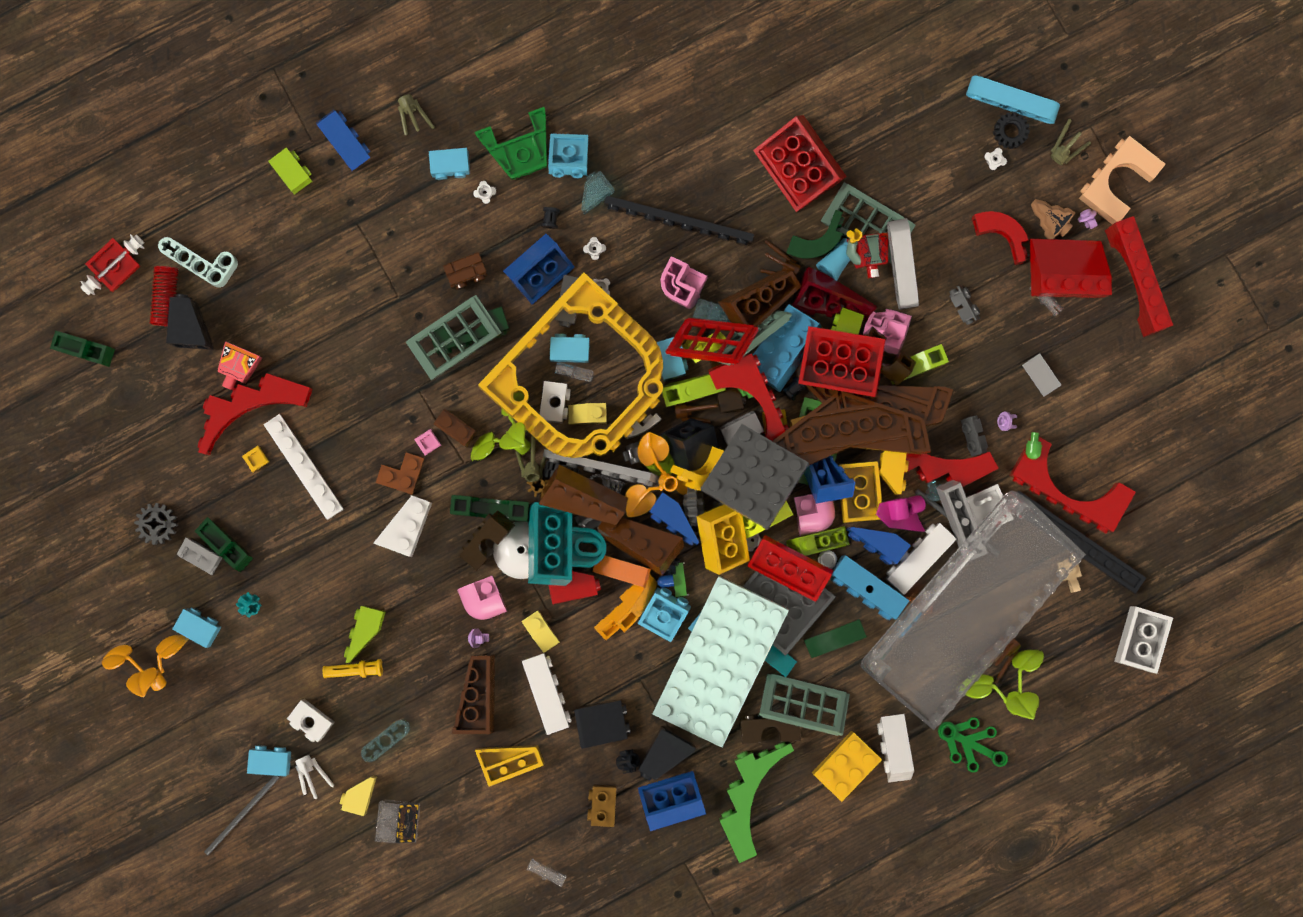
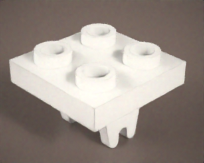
M998 484L967 497L980 534L1013 520Z

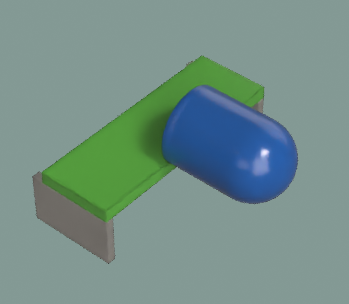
M685 562L679 563L678 567L676 566V575L661 576L657 580V584L662 588L674 586L675 597L689 595L686 592L683 568Z

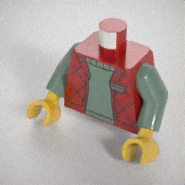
M855 229V232L848 231L847 237L849 239H847L846 255L855 265L856 269H867L868 278L879 277L878 266L887 264L891 255L888 232L862 235V232L858 229Z

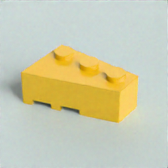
M538 745L475 749L488 786L495 785L545 764Z

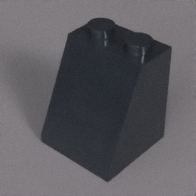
M176 294V297H170L166 343L176 348L213 350L214 346L198 303L184 294Z
M692 418L661 433L662 438L669 445V453L675 465L689 471L698 470L706 463L712 447L719 449L714 426Z
M621 699L575 707L574 709L581 749L628 739L627 734H631L629 722L625 723L624 715H627L626 704L622 703Z
M661 726L639 765L640 775L649 781L652 778L657 780L691 755L696 749L695 745Z

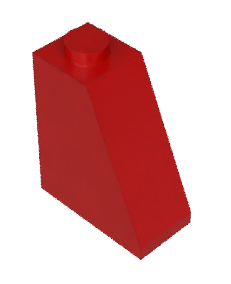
M572 571V581L566 586L548 585L552 604L595 596L601 590L599 579H595V576Z

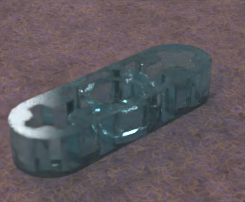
M405 720L394 722L364 746L361 750L363 760L366 762L375 761L404 738L410 731L409 723ZM397 724H399L400 726L404 724L405 733L403 734L402 732H399L398 734H396L395 736L398 739L395 740L393 734H391L388 731L391 729L393 733L395 730L398 729ZM383 735L390 737L391 743L389 746H383L380 743ZM376 741L377 746L383 751L380 752L378 749L373 753L374 758L371 756L367 757L366 749H373L376 746L373 743Z

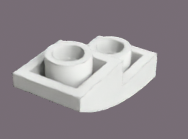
M650 414L643 421L645 424L643 427L636 422L632 426L634 430L626 439L647 432L658 424L661 418L657 414L654 416Z

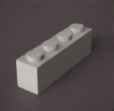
M951 480L936 487L962 557L971 561L987 554L961 483Z

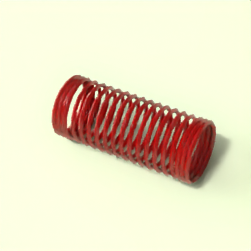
M169 266L153 267L155 274L153 275L154 284L152 285L153 294L151 295L153 298H151L152 308L150 309L151 318L149 323L152 325L168 326V318L163 317H168L169 308L167 307H169L170 297H176L173 294L177 293L175 292L177 288L173 287H177L175 284L178 282L175 280L178 279L174 277H178L179 269ZM153 309H160V310H167V311H157V310H153Z

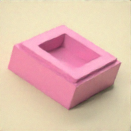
M431 429L414 439L425 456L441 446Z

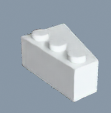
M411 496L375 540L374 544L412 557L432 503Z
M900 714L881 717L877 728L878 734L882 735L880 745L881 752L885 756L884 769L885 773H887L888 783L911 780L914 766L905 716Z

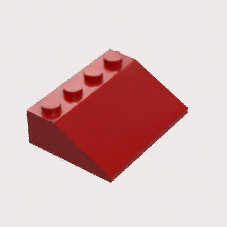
M804 115L794 117L753 150L796 212L847 177Z
M1030 239L1031 296L1103 298L1112 295V277L1102 241Z
M808 326L798 384L876 397L886 339Z

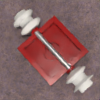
M130 234V241L124 240L126 248H123L112 238L85 263L95 274V276L87 275L88 280L86 282L80 281L82 283L81 289L86 294L95 295L94 290L96 288L101 289V281L111 292H114L141 267L130 255L131 253L138 255L137 249L139 247L144 249L143 244L145 242L137 234L135 236Z

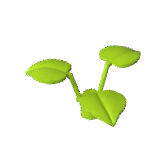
M517 392L513 398L516 401H522L524 394ZM502 409V415L508 416V414ZM508 416L512 426L501 439L494 438L495 435L492 432L482 435L472 448L471 460H481L487 457L494 449L496 442L499 443L502 449H515L521 455L527 453L531 443L525 439V425L522 422L515 423L514 419Z
M1024 650L1012 659V665L1015 668H1019L1018 692H1010L1008 697H1005L1000 689L993 684L994 679L989 675H977L970 678L964 683L960 692L968 697L979 699L988 696L992 689H995L1012 714L1034 720L1040 701L1035 693H1022V671L1032 672L1039 668L1043 662L1044 654L1039 650Z

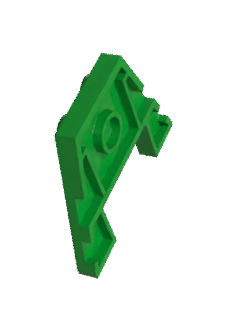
M544 107L528 112L535 130L534 132L501 144H497L491 126L475 132L476 137L511 180L547 168L546 111Z

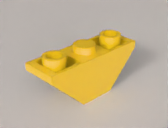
M884 451L880 455L879 474L895 495H901L902 491H905L906 480L903 477L904 472L908 471L909 461L906 460V453Z

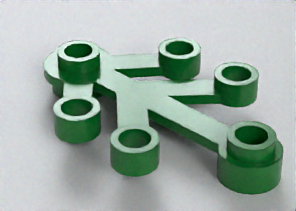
M970 717L966 722L956 725L952 722H943L938 728V735L941 739L947 741L951 762L959 763L962 760V756L956 748L955 740L962 743L968 762L966 767L972 773L977 772L979 769V764L975 761L972 749L991 758L992 763L998 767H1003L1007 764L1008 757L1004 752H994L975 742L987 737L994 738L997 734L994 727L988 726L983 731L964 736L958 732L968 728H978L980 722L977 718ZM971 720H976L977 722L974 727L970 725ZM950 728V734L946 735L944 729ZM988 729H993V735L989 736L987 734ZM954 754L959 755V759L957 761H954L952 759ZM997 755L1002 756L1000 762H997L995 759ZM971 763L976 764L974 770H971L969 767Z

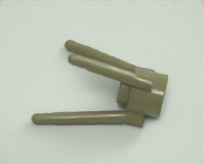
M411 94L404 95L398 99L400 105L398 110L401 116L404 135L408 134L405 114H409L416 131L420 130L413 114L416 110L415 107L432 129L435 128L420 107L417 99L414 100Z
M1068 119L1055 146L1051 150L1052 154L1050 157L1059 165L1067 164L1073 157L1091 144L1088 141L1070 154L1069 149L1082 134L1078 132L1066 147L1063 145L1059 147L1069 128L1071 119Z
M531 435V462L527 463L524 467L521 455L517 451L516 456L521 469V477H525V480L528 482H536L543 477L546 458H542L539 467L535 462V438Z

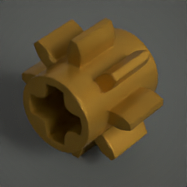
M542 478L538 480L541 481L543 486L548 482V480L543 481ZM538 481L527 482V484L531 485V488L528 489V492L534 491L535 498L537 497L538 493H542L541 488L538 491H536V488L533 486L534 483H538Z

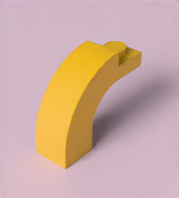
M712 447L706 463L698 470L689 471L673 465L670 472L677 474L676 479L683 481L682 485L701 491L702 485L724 450Z

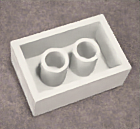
M1130 606L1114 662L1157 674L1173 618Z

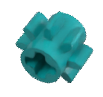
M249 592L240 596L238 603H236V606L239 607L238 612L242 616L246 615L248 618L251 615L257 614L262 606L258 602L260 598Z

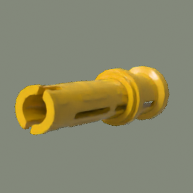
M381 659L372 662L361 660L359 664L323 666L324 678L355 675L366 678L367 675H383Z

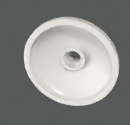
M514 522L515 527L498 545L494 542L493 555L497 566L505 574L517 579H527L529 522ZM520 546H523L525 548V551L522 554L518 553V548Z

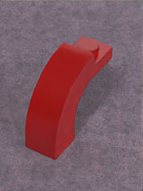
M994 211L973 215L972 222L976 236L986 233L1000 234L1010 245L1015 265L1026 261L1027 251L1025 246L1022 247V244L1028 241V237L1023 227L1015 219L1004 213Z

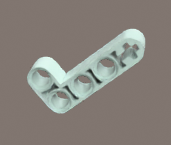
M169 237L162 238L158 244L160 252L215 287H223L238 265L237 258L229 252L220 253L214 263L211 264ZM170 245L176 249L175 253L167 249L166 246ZM185 253H188V254H189L188 260L185 261V262H182V261H181L182 255L185 254ZM231 257V264L224 266V260ZM204 263L205 269L202 272H198V265ZM220 273L221 279L218 282H214V275Z

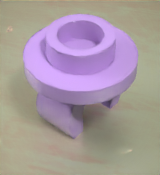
M1087 209L1080 213L1078 221L1084 222L1086 228L1090 227L1092 229L1098 226L1094 219L1097 215L1095 210Z
M1002 412L997 420L999 428L1002 431L1017 428V425H1012V418H1017V415Z
M472 629L468 635L471 647L478 648L484 642H489V634L481 633L479 629Z

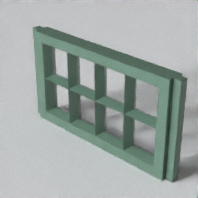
M844 182L821 222L829 227L835 210L839 211L842 209L851 216L845 226L837 227L836 231L843 233L842 235L847 237L848 228L854 218L865 223L861 230L862 235H864L869 226L879 233H887V222L892 221V219H904V217ZM849 194L860 199L853 212L843 206ZM864 202L874 208L868 220L857 215ZM878 211L888 216L882 229L871 223ZM908 220L911 234L915 224ZM890 255L889 260H888V263H891V264H892L891 255Z
M475 295L406 341L429 378L433 380L502 333ZM471 307L479 319L468 325L461 313ZM457 316L465 328L454 335L447 322ZM482 322L489 334L478 340L471 328ZM444 326L450 338L440 344L433 332ZM467 331L475 343L464 349L457 337ZM429 335L437 347L426 353L419 341ZM454 341L461 353L450 359L443 347ZM439 350L447 362L436 368L429 356Z
M775 310L758 326L760 332L754 337L744 356L787 323L792 316L791 313ZM735 332L731 340L740 341L744 333ZM727 345L728 347L722 354H731L737 346ZM719 362L722 364L731 365L730 363Z
M767 674L759 715L764 718L836 736H843L850 694L775 674ZM777 683L789 686L786 698L774 695ZM793 687L805 690L803 702L791 699ZM809 691L821 694L819 706L807 703ZM826 696L838 698L836 710L824 708ZM773 699L786 702L783 714L771 711ZM790 703L802 706L800 718L788 715ZM806 707L819 710L817 722L804 719ZM823 711L835 714L833 726L821 724Z

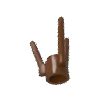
M765 240L764 242L787 261L784 262L767 252L765 256L782 265L781 271H793L796 276L801 267L796 264L797 261L791 259L768 240ZM760 270L761 273L768 275L775 273V271Z
M713 394L676 404V419H681L684 422L692 418L710 424L711 420L688 416H692L691 411L717 408L718 404L691 407L689 403L704 399Z
M1011 636L1007 639L1003 637L998 643L976 656V659H980L1002 645L1000 649L1004 653L995 662V666H998L1006 656H1009L995 679V684L999 682L1012 659L1019 653L1017 650L1021 645Z

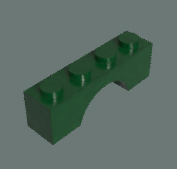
M499 307L487 311L502 333L496 338L507 335L506 332L510 331L503 308ZM482 323L473 331L478 340L489 334ZM444 326L433 332L440 344L450 338ZM469 333L457 337L464 349L470 347L471 343H474ZM454 341L443 347L447 354L452 353L453 349L458 348Z
M452 495L450 514L485 518L489 513L493 515L496 511H500L509 520L528 522L530 503Z

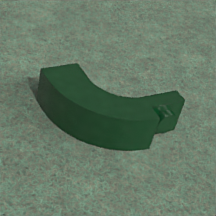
M835 210L827 232L819 239L805 240L793 235L786 253L798 258H815L829 252L839 242L843 234L836 231L837 227L841 228L844 217L841 216L843 212Z

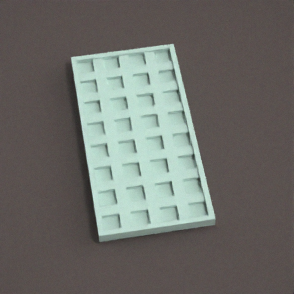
M718 576L653 711V715L717 746L723 747L789 609Z

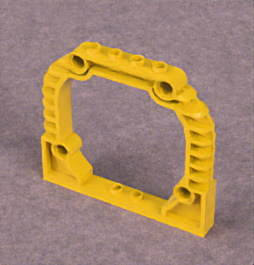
M583 273L478 386L510 417L514 418L518 423L522 422L526 430L554 454L568 458L585 457L593 453L597 456H603L610 450L614 452L621 444L619 440L623 436L627 438L634 430L632 426L636 422L640 424L647 416L645 412L649 408L654 409L660 402L658 398L663 391V385L660 381L663 371V359L660 348L654 338L600 286ZM596 308L601 309L603 315L596 317L592 311ZM562 309L568 314H588L590 321L596 324L603 321L606 322L636 349L642 357L646 369L645 375L638 383V396L607 430H594L584 440L568 438L558 432L527 403L529 398L528 391L524 387L518 386L516 366L513 364L515 359L527 347L530 349L537 342L535 338L540 333L542 335L546 333L550 328L548 324ZM649 385H656L658 392L655 394L648 391ZM521 392L524 394V399L516 401L513 398L514 394ZM603 441L606 444V448L598 450L595 447V443Z

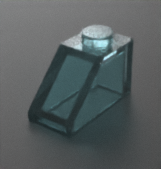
M601 171L597 174L593 172L586 178L581 207L584 215L604 201L606 195L610 196L614 193V188Z

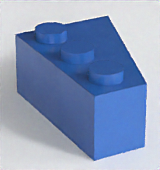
M332 110L317 121L316 124L351 171H353L370 158L368 153L371 151L365 143L360 144L356 138L359 135L353 127L349 129L346 126L345 122L347 119L341 111L337 113L335 110Z
M833 456L808 466L804 472L816 504L853 497L856 482L850 479L844 473L845 470L834 462Z

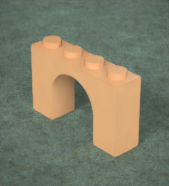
M1130 136L1118 142L1115 146L1117 151L1113 155L1110 153L1103 161L1106 165L1102 170L1098 168L1092 175L1094 180L1091 184L1086 183L1080 190L1082 195L1079 199L1112 225L1115 222L1121 221L1131 208L1111 192L1108 184L1111 171L1117 167H1128L1148 182H1151L1165 166L1163 161Z

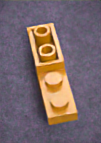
M649 574L646 588L632 585L619 597L623 602L594 627L605 640L609 639L620 628L625 633L644 612L657 587V581L651 574Z

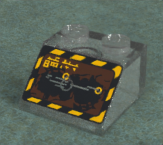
M381 800L378 807L375 841L416 843L420 803Z

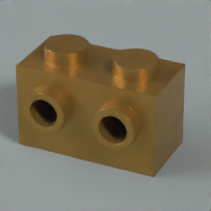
M593 785V789H589L588 801H592V809H588L587 821H591V826L614 827L617 786Z

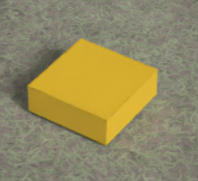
M256 446L242 456L252 472L269 463L260 446Z

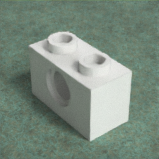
M544 381L540 415L547 422L563 423V419H567L568 408H565L566 400L570 399L571 389H567V384ZM559 398L561 400L560 406L556 408L551 407V399Z
M305 699L298 703L287 718L291 721L289 724L294 729L304 731L306 733L305 737L312 742L315 740L317 742L321 741L335 723ZM307 717L314 719L313 727L306 725L305 720Z

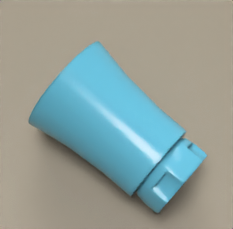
M846 238L837 243L816 264L820 272L827 274L836 281L850 261L846 255L848 244Z

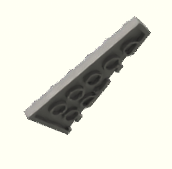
M544 449L543 457L548 458V462L558 464L564 462L566 466L573 468L578 466L584 467V471L593 473L597 470L607 477L620 478L633 483L638 482L650 487L659 485L658 479L660 476L653 473L582 457H563Z

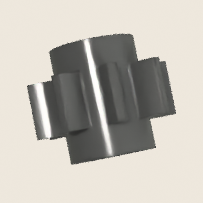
M639 442L625 446L626 451L623 452L625 461L630 460L631 465L641 462L638 458Z

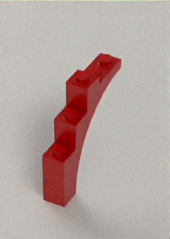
M266 373L265 377H262L260 380V391L238 384L237 388H234L232 391V402L210 395L209 399L206 398L203 404L204 414L210 415V419H207L205 422L204 430L206 431L204 437H201L198 442V452L210 456L216 441L224 430L237 418L251 410L273 404H294L307 407L313 389Z
M990 452L961 460L943 459L928 454L906 453V460L909 461L908 471L917 467V475L925 484L947 474V482L955 480L964 487L999 469Z

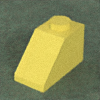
M606 403L568 405V424H607Z
M539 610L522 621L543 653L560 643Z
M373 775L350 788L346 793H343L340 800L341 810L365 816L377 776Z

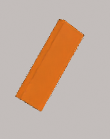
M604 556L594 566L592 572L646 588L651 569Z

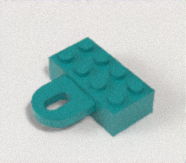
M534 502L529 508L528 583L566 586L572 581V566L593 567L604 558L606 543L603 536L590 528L572 527V513L539 505V502ZM579 543L594 544L597 551L595 553L582 552L578 545Z

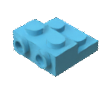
M550 134L549 174L557 178L564 175L581 178L583 175H587L588 135Z
M657 587L637 624L671 642L691 606L688 605L689 602L685 598L672 596V592L669 589Z

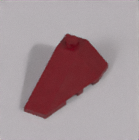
M810 267L806 269L799 281L801 287L795 292L791 306L805 314L814 315L819 313L826 314V317H832L836 313L840 314L842 308H846L864 315L863 321H867L873 311L876 310V305L827 274Z

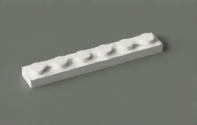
M278 414L263 424L326 519L329 520L344 510L282 415Z

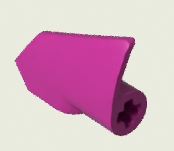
M916 495L909 498H899L879 504L876 515L889 528L925 532L917 514L924 511L926 507L922 496Z

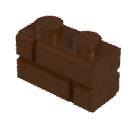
M479 252L443 265L452 289H464L467 287V283L472 281L479 283L485 280V276L488 275Z
M446 409L441 412L433 424L466 448L477 434L476 430Z

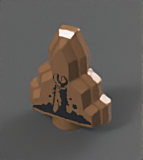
M1037 199L1032 202V210L1040 219V226L1045 231L1044 236L1047 239H1055L1058 235L1064 237L1073 225L1070 221L1075 212L1068 207L1063 209L1059 205L1051 206L1046 201Z

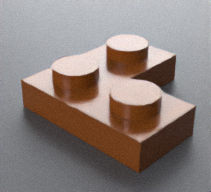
M406 452L400 470L381 465L376 483L413 495L425 458Z

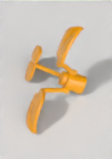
M652 432L646 433L640 440L638 458L645 466H651L655 463L661 472L658 479L659 486L649 487L648 489L642 484L631 486L625 494L628 497L626 515L628 517H637L651 510L656 502V496L650 492L652 490L662 491L665 489L671 492L676 489L682 495L687 494V487L682 485L683 481L676 479L677 476L666 473L658 463V461H663L668 456L669 445L664 438Z
M173 635L165 638L158 644L156 652L158 653L159 669L153 667L143 670L129 656L133 649L128 645H120L110 650L103 658L102 666L105 669H115L121 666L125 660H129L140 672L133 674L127 680L126 686L133 694L145 697L150 686L154 691H158L164 688L167 683L162 675L164 670L161 658L167 659L176 654L189 638L183 635Z

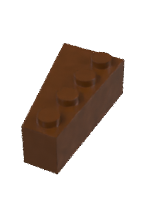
M779 270L718 303L731 323L758 327L791 297L801 285L793 271Z
M559 464L542 489L539 505L617 525L625 513L628 497Z
M621 518L617 525L602 521L597 527L598 532L606 541L663 576L684 547L682 537L625 518Z
M472 655L470 657L465 684L451 734L494 733L495 655Z

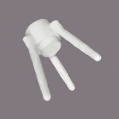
M307 755L295 761L304 795L307 794L303 775L306 777L314 799L318 798L308 773L314 770L312 766L317 769L331 787L334 786L330 778L317 764L315 758L311 759Z

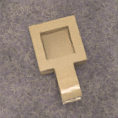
M1077 558L1058 562L1061 580H1068L1070 592L1081 591L1077 577L1082 575Z

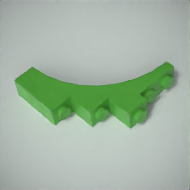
M780 742L771 751L766 749L757 753L758 757L756 758L752 752L748 753L745 750L737 754V758L734 759L744 781L736 780L729 784L727 792L736 810L732 811L730 809L723 812L719 820L739 863L757 855L750 830V810L754 794L768 770L781 758L794 751L790 742Z

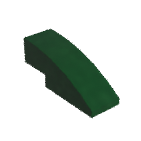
M55 331L50 346L52 350L110 367L115 351L114 348L59 331Z
M209 517L195 530L219 556L240 573L254 559Z
M856 619L808 638L804 642L810 657L814 658L864 639L867 636L860 619Z

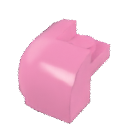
M671 256L660 281L666 297L688 309H692L698 302L699 294L708 277Z
M889 309L878 313L873 311L865 324L863 334L873 326L887 338L884 351L897 355L904 344L912 316Z
M812 494L794 498L800 536L822 532L832 525L835 518L833 501L816 504Z
M493 576L457 590L465 610L475 619H490L508 611Z

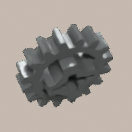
M687 487V494H684L683 500L685 516L689 517L691 526H698L697 516L705 513L706 510L704 493Z
M155 503L154 507L152 504H148V509L141 508L143 513L136 514L140 519L134 522V524L139 525L135 532H141L139 535L141 539L146 537L145 543H149L152 540V545H157L159 540L160 544H164V539L171 540L170 533L176 534L173 527H177L178 524L174 523L173 520H176L177 516H171L173 510H167V505H163L160 508V503ZM151 513V516L145 520L147 515ZM163 514L167 517L168 521H165L162 517ZM157 521L159 523H163V525L153 526L149 523ZM145 527L150 531V535L146 532ZM167 528L166 532L161 535V532Z

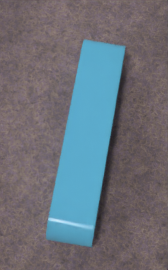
M972 76L966 93L972 99L1048 124L1055 123L1060 108L1058 102L980 76Z

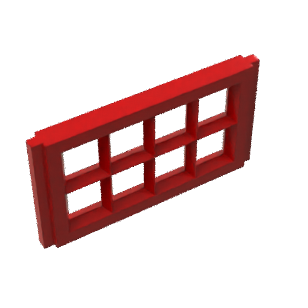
M688 318L685 319L665 352L670 354V356L737 364L741 361L759 329L754 327V325ZM692 327L701 328L697 336L688 335ZM706 329L715 330L711 338L702 337ZM721 330L730 331L725 340L716 339ZM735 332L744 333L740 341L731 340ZM684 340L693 341L689 349L680 348ZM698 342L707 343L703 351L694 350ZM713 343L722 344L717 353L708 352ZM727 345L737 346L732 355L722 354Z

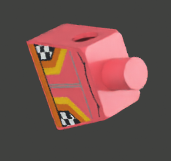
M225 342L218 367V372L226 375L222 386L233 390L237 380L246 384L261 362L262 357Z

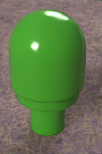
M1031 432V441L1026 443V455L1029 459L1034 460L1041 455L1042 445L1041 442H1038L1039 433Z

